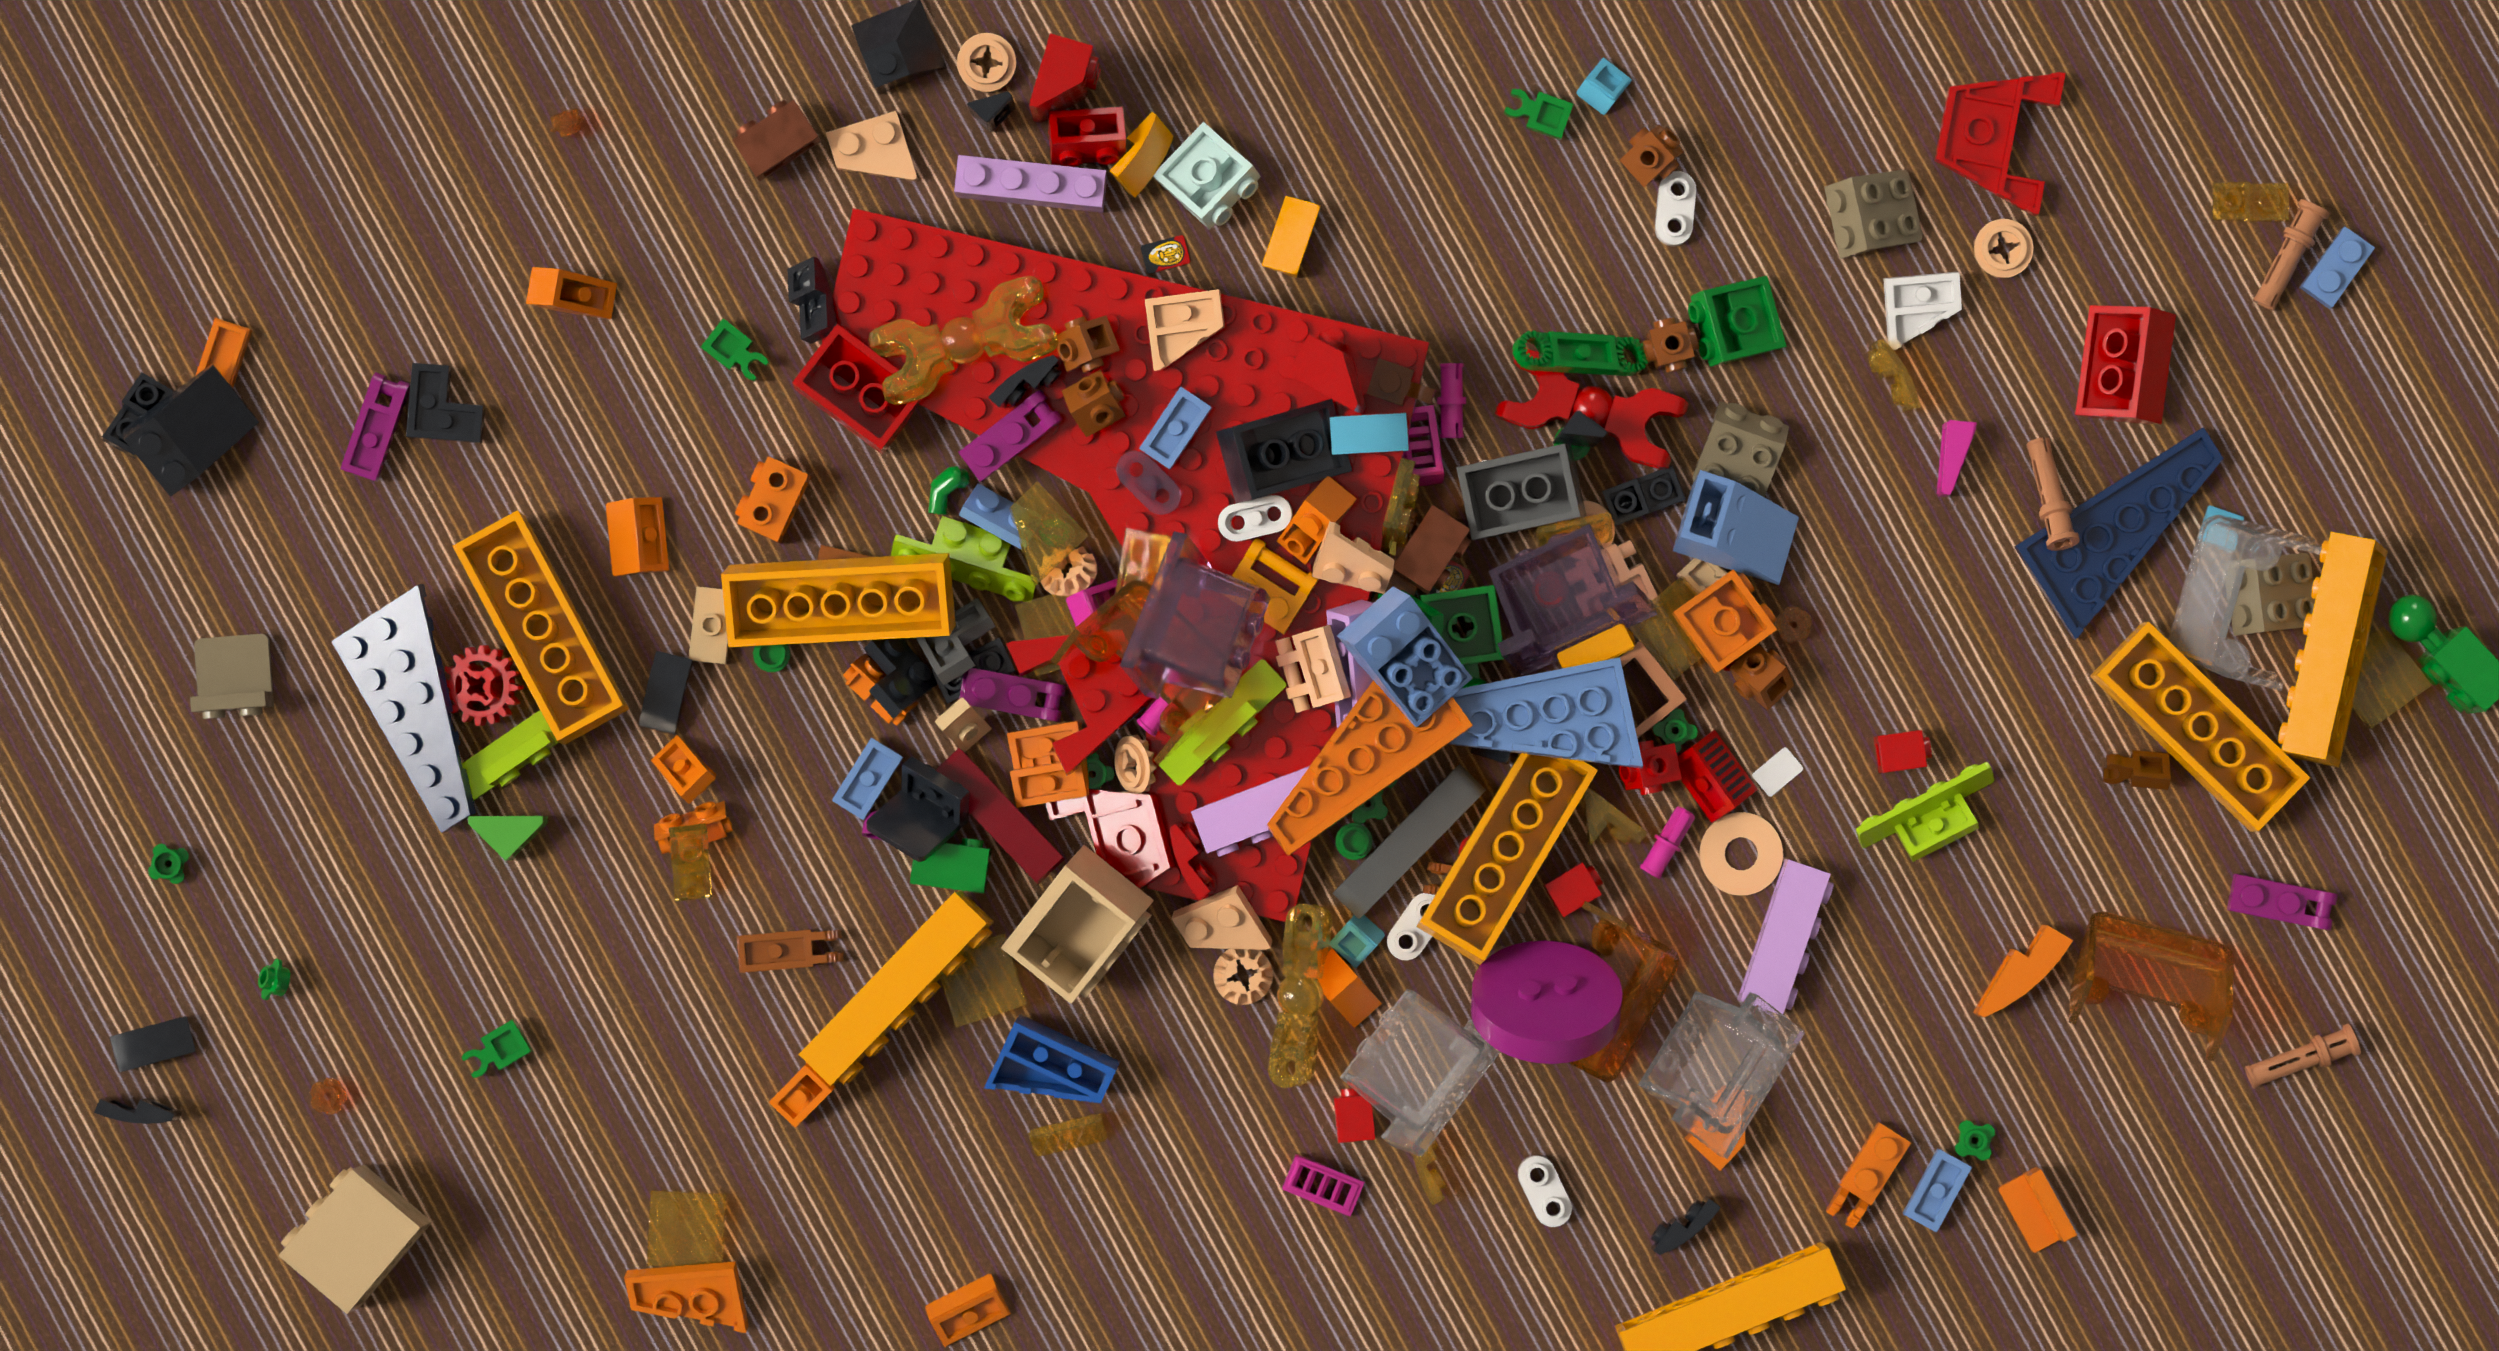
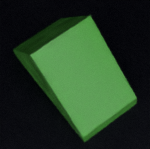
M468 816V824L505 861H511L548 824V816Z

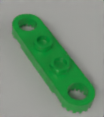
M1533 330L1532 332L1527 331L1522 334L1513 344V355L1517 363L1521 367L1532 371L1634 376L1648 364L1643 342L1640 343L1639 339H1634L1631 336L1628 338L1615 337V335L1554 331L1546 333ZM1526 343H1531L1537 348L1539 358L1529 357L1530 353L1527 354V349H1525ZM1623 349L1633 353L1636 360L1635 364L1627 363V359H1623L1625 357L1622 355L1624 353Z

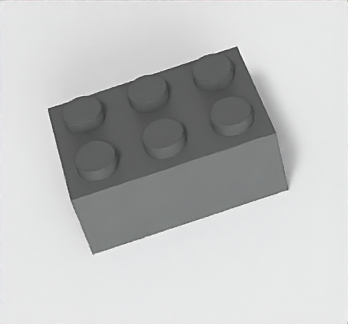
M1560 444L1456 467L1472 540H1481L1587 517L1571 444Z

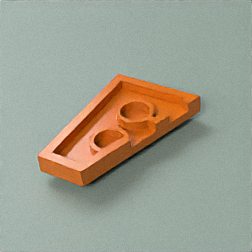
M736 1261L626 1271L624 1279L631 1310L673 1319L678 1316L698 1319L700 1324L714 1326V1323L733 1326V1331L747 1333L749 1323Z

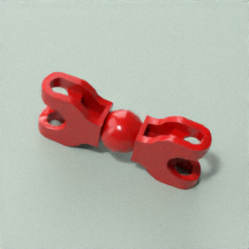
M1527 349L1526 353H1530L1529 357L1539 358V352ZM1513 355L1514 364L1519 369L1535 376L1539 383V391L1533 399L1526 403L1508 400L1500 402L1494 413L1499 419L1525 429L1534 430L1542 428L1555 420L1567 422L1576 411H1581L1606 429V435L1614 437L1619 442L1621 451L1629 461L1659 470L1669 468L1671 463L1670 454L1648 441L1645 435V426L1650 419L1657 415L1675 418L1682 417L1687 413L1689 403L1684 398L1656 388H1649L1639 391L1633 397L1624 398L1615 395L1613 399L1608 391L1599 386L1580 388V384L1568 380L1564 372L1527 370L1517 363Z

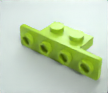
M942 516L931 545L901 535H896L894 538L891 556L949 553L951 577L953 580L969 584L977 590H988L1004 595L1012 601L1031 603L1037 584L1035 577L1003 568L1011 544L982 528Z
M1259 660L1155 758L1156 763L1177 785H1182L1210 758L1214 763L1218 761L1231 748L1227 742L1235 734L1238 733L1243 737L1258 723L1254 717L1286 688L1287 683L1266 660Z
M541 710L462 763V767L467 770L473 801L498 784L504 787L513 782L521 775L519 770L530 762L534 766L551 755L549 749L559 742L553 735Z
M1985 762L1981 765H1971L1950 781L1935 783L1926 793L1914 799L1907 798L1900 801L1893 810L1881 816L1873 815L1862 822L1861 826L1856 828L1861 847L1866 848L1896 833L1914 862L1979 829L1978 822L1964 798L1994 782L1990 764Z

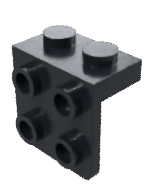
M911 756L902 764L901 791L867 820L866 828L870 833L918 862L925 861L968 823L970 791L965 789L960 783L954 782L940 774L932 766L924 764Z

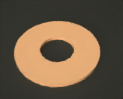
M1736 812L1722 816L1709 826L1700 844L1699 857L1704 874L1715 887L1732 895H1751L1765 889L1776 878L1783 861V848L1778 833L1768 821L1752 813ZM1735 838H1747L1757 848V860L1749 869L1736 870L1726 861L1725 849L1728 843Z

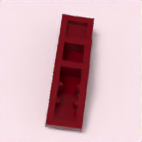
M960 748L936 769L940 774L954 782L960 783L965 789L970 791L969 813L1038 885L1065 860L1028 818Z

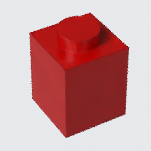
M1922 730L1873 737L1878 773L1927 767L1926 759L1932 758L1929 737H1923Z
M1580 862L1543 884V887L1561 917H1565L1602 895L1598 887L1603 885V882L1592 865L1586 868L1584 863Z
M1363 1087L1340 1089L1341 1096H1333L1338 1143L1375 1140L1371 1094H1363Z

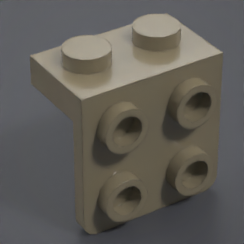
M1906 170L1850 177L1824 187L1840 259L1853 257L1874 249L1912 244L1922 240L1923 234L1911 180Z
M1719 401L1710 433L1693 473V482L1699 471L1702 470L1734 480L1765 497L1785 447L1789 426L1783 424L1776 417L1760 416L1749 412L1742 405L1736 403L1726 404Z
M2307 553L2256 557L2224 562L2234 636L2304 627L2306 615L2313 613L2316 600L2311 597L2314 581L2311 558Z
M250 634L200 638L195 641L194 651L198 696L190 697L191 712L202 713L203 719L225 718V711L240 710V716L263 715L262 708L274 707L270 640L267 635Z

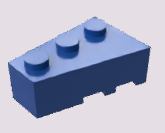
M1019 1014L984 1089H1004L1019 1091V1093L1023 1094L1036 1093L1052 1095L1055 1098L1101 1103L1121 1061Z

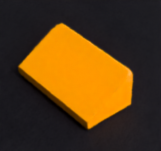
M1285 196L1262 263L1263 267L1297 278L1321 205Z
M1621 623L1559 652L1557 658L1562 668L1613 659L1634 649L1635 638L1626 625Z

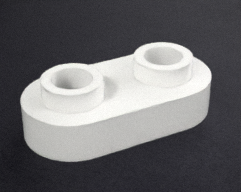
M1674 171L1665 180L1662 179L1658 188L1655 233L1657 238L1668 246L1683 244L1688 240L1693 230L1696 184L1693 178L1685 172ZM1675 183L1683 185L1684 194L1681 196L1674 195L1671 191V186ZM1671 220L1679 221L1681 230L1677 233L1671 232L1668 229V222Z
M1269 495L1227 506L1219 515L1218 527L1225 538L1231 541H1244L1283 531L1293 518V510L1285 498L1278 495ZM1274 506L1278 507L1281 511V517L1277 521H1271L1268 518V510ZM1237 515L1242 516L1245 521L1244 527L1240 530L1234 529L1231 524L1232 519Z
M1421 893L1415 896L1390 930L1387 937V946L1391 954L1400 960L1416 958L1432 938L1431 935L1416 926L1422 917L1420 914L1421 907L1425 904H1430L1435 895ZM1402 935H1410L1413 939L1412 946L1408 949L1401 948L1399 938Z
M1532 1155L1524 1159L1518 1168V1179L1536 1217L1542 1224L1549 1227H1557L1564 1224L1571 1215L1572 1205L1553 1164L1547 1158L1540 1155ZM1541 1168L1544 1171V1177L1541 1181L1535 1182L1531 1180L1530 1172L1532 1169ZM1552 1201L1558 1202L1560 1205V1211L1556 1215H1550L1546 1211L1548 1203Z

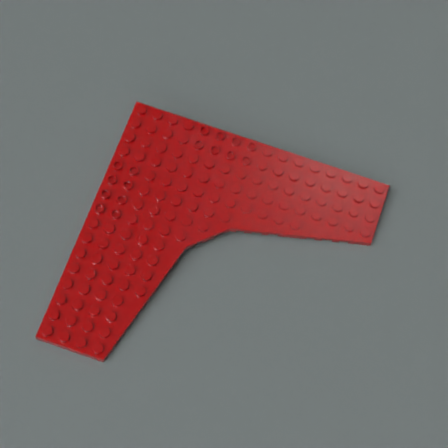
M853 208L832 296L837 324L924 388L927 392L919 405L979 436L1022 404L1028 397L1040 390L1033 388L1026 382L1023 386L1027 390L1026 393L1013 407L1008 404L1005 408H1000L988 398L1007 378L1030 363L1051 355L1060 358L1053 337L1066 331L1065 323L1083 316L1086 317L1087 321L1107 316L1120 350L1102 359L1104 366L1087 373H1083L1082 368L1067 372L1062 362L1058 367L1062 371L1060 376L1049 388L1043 385L1041 390L1048 398L1045 402L1053 412L1057 410L1063 420L1017 456L1089 492L1143 580L1145 679L1154 697L1145 706V712L1158 698L1157 693L1159 691L1163 693L1183 669L1191 670L1200 679L1198 687L1179 707L1181 709L1180 713L1175 712L1155 736L1146 732L1149 751L1154 752L1152 759L1153 763L1157 766L1153 770L1155 782L1150 784V791L1146 793L1156 794L1175 864V867L1148 884V889L1200 901L1190 889L1178 866L1171 842L1170 827L1178 822L1183 826L1189 824L1199 835L1191 811L1310 766L1337 730L1335 702L1313 708L1310 696L1306 694L1310 709L1296 713L1293 700L1288 699L1286 688L1283 689L1254 717L1258 723L1243 737L1238 733L1235 734L1227 742L1231 748L1218 761L1214 763L1210 758L1182 785H1177L1156 763L1155 758L1259 660H1266L1287 683L1283 666H1278L1276 656H1279L1275 641L1290 637L1293 651H1295L1296 648L1292 636L1327 626L1326 610L1359 600L1371 602L1373 591H1365L1361 588L1319 579L1285 634H1282L1221 595V592L1256 538L1244 541H1231L1225 538L1219 530L1218 518L1224 508L1236 504L1216 431L1331 399L1287 375L1308 335L1310 334L1318 338L1320 332L1347 345L1344 353L1352 357L1366 404V409L1362 414L1333 400L1337 417L1407 413L1409 435L1417 399L1406 396L1403 406L1366 394L1378 358L1414 370L1412 382L1420 384L1430 343L1221 294L1225 327L1163 370L1154 371L1145 299L1207 290ZM1101 369L1107 380L1110 382L1115 379L1122 390L1125 399L1120 401L1125 417L1086 437L1070 414L1062 390ZM1180 387H1183L1213 407V409L1170 470L1139 448ZM1034 410L1026 416L1033 427L1041 421ZM1405 451L1348 454L1352 471L1331 477L1357 499L1339 523L1340 534L1353 542L1359 537L1369 543L1374 550L1383 552ZM1323 480L1271 495L1285 498L1292 507L1294 517L1305 499ZM1274 506L1268 510V518L1271 521H1277L1281 517V511L1278 507ZM1237 515L1232 519L1231 524L1234 529L1240 530L1244 527L1245 521L1242 516ZM1283 531L1258 537L1266 543V548L1305 573L1309 574L1310 571H1313V565L1319 549L1305 565L1277 542ZM1256 560L1252 567L1253 570L1294 596L1300 588L1259 560ZM1298 661L1297 665L1300 671L1302 682L1306 683L1300 662ZM1274 836L1254 844L1251 837L1237 842L1238 850L1219 857L1216 850L1206 853L1203 842L1198 844L1203 851L1195 856L1192 861L1195 865L1201 862L1214 879L1210 882L1214 890L1203 899L1238 885L1257 915L1293 923L1312 840L1290 856H1287Z

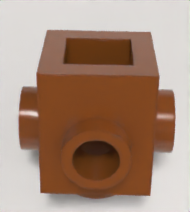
M1659 124L1650 131L1646 127L1641 129L1629 141L1633 147L1619 161L1643 187H1646L1659 175L1665 180L1680 166L1676 159L1685 151L1679 146L1681 143L1676 134Z
M1106 315L1087 321L1085 316L1074 319L1064 324L1066 331L1053 337L1058 354L1067 372L1082 368L1083 373L1104 366L1102 359L1120 350Z
M1675 317L1654 322L1655 329L1649 330L1646 334L1647 340L1643 341V348L1648 363L1653 361L1655 370L1665 368L1666 373L1688 368L1687 362L1695 357L1694 350L1699 349L1694 328L1687 329L1685 321L1676 323ZM1668 337H1675L1678 340L1679 347L1676 350H1670L1666 347L1665 341Z
M1101 369L1062 390L1070 414L1086 437L1125 417L1120 401L1125 399L1124 394L1116 380L1114 379L1109 382Z
M1758 644L1738 657L1730 667L1736 681L1733 684L1735 690L1746 700L1753 698L1766 710H1769L1794 684L1785 667L1786 663L1781 656L1772 649L1765 651Z

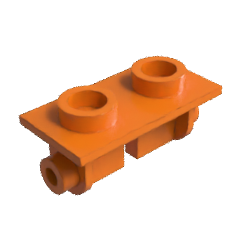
M866 653L852 662L851 667L843 674V677L848 680L845 684L864 701L871 695L869 690L878 681L887 676L879 665ZM877 700L870 707L888 724L892 722L898 726L906 718V714L919 703L916 701L894 719Z
M725 801L716 804L715 802H706L697 806L692 812L683 815L678 813L669 814L661 818L659 823L654 824L655 841H658L662 854L669 852L670 855L696 847L692 834L698 833L702 844L725 838L727 833L733 831L730 818L726 816Z

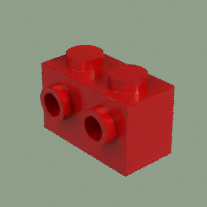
M1123 106L1049 111L1048 134L1051 165L1075 167L1081 163L1093 162L1109 165L1116 163L1126 154Z

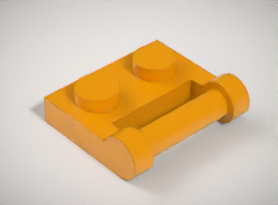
M1257 537L1221 592V595L1282 634H1285L1319 579L1312 577L1311 571L1309 574L1305 573L1266 548V543ZM1256 560H1259L1298 585L1300 588L1295 596L1253 570L1252 567Z

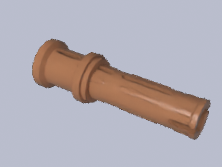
M2300 199L2297 204L2300 208L2291 226L2285 227L2283 231V238L2285 240L2275 257L2260 289L2253 298L2255 303L2271 311H2275L2284 289H2286L2305 250H2309L2314 246L2315 241L2313 238L2323 219H2328L2330 215L2327 210L2304 199Z
M2037 438L2031 440L2026 446L2041 498L2042 507L2040 508L2039 517L2041 521L2045 522L2049 538L2046 541L2047 549L2058 551L2071 548L2080 542L2079 534L2073 530L2070 515L2073 513L2072 507L2069 502L2064 500L2050 439Z
M2347 1023L2343 1025L2342 1030L2323 1037L2319 1034L2313 1036L2309 1044L2250 1066L2247 1065L2245 1066V1072L2254 1089L2259 1085L2317 1064L2320 1067L2331 1066V1061L2350 1054L2354 1056L2361 1055V1050L2351 1025ZM2339 1043H2344L2339 1046L2330 1048L2331 1046L2337 1045ZM2295 1059L2298 1060V1061H2295V1062H2293V1063H2290V1064L2284 1065V1066H2282V1067L2276 1068V1069H2274V1070H2271V1071L2269 1070V1069H2271V1068H2274V1067L2279 1066V1065H2282V1064H2284V1063L2293 1061V1060H2295Z

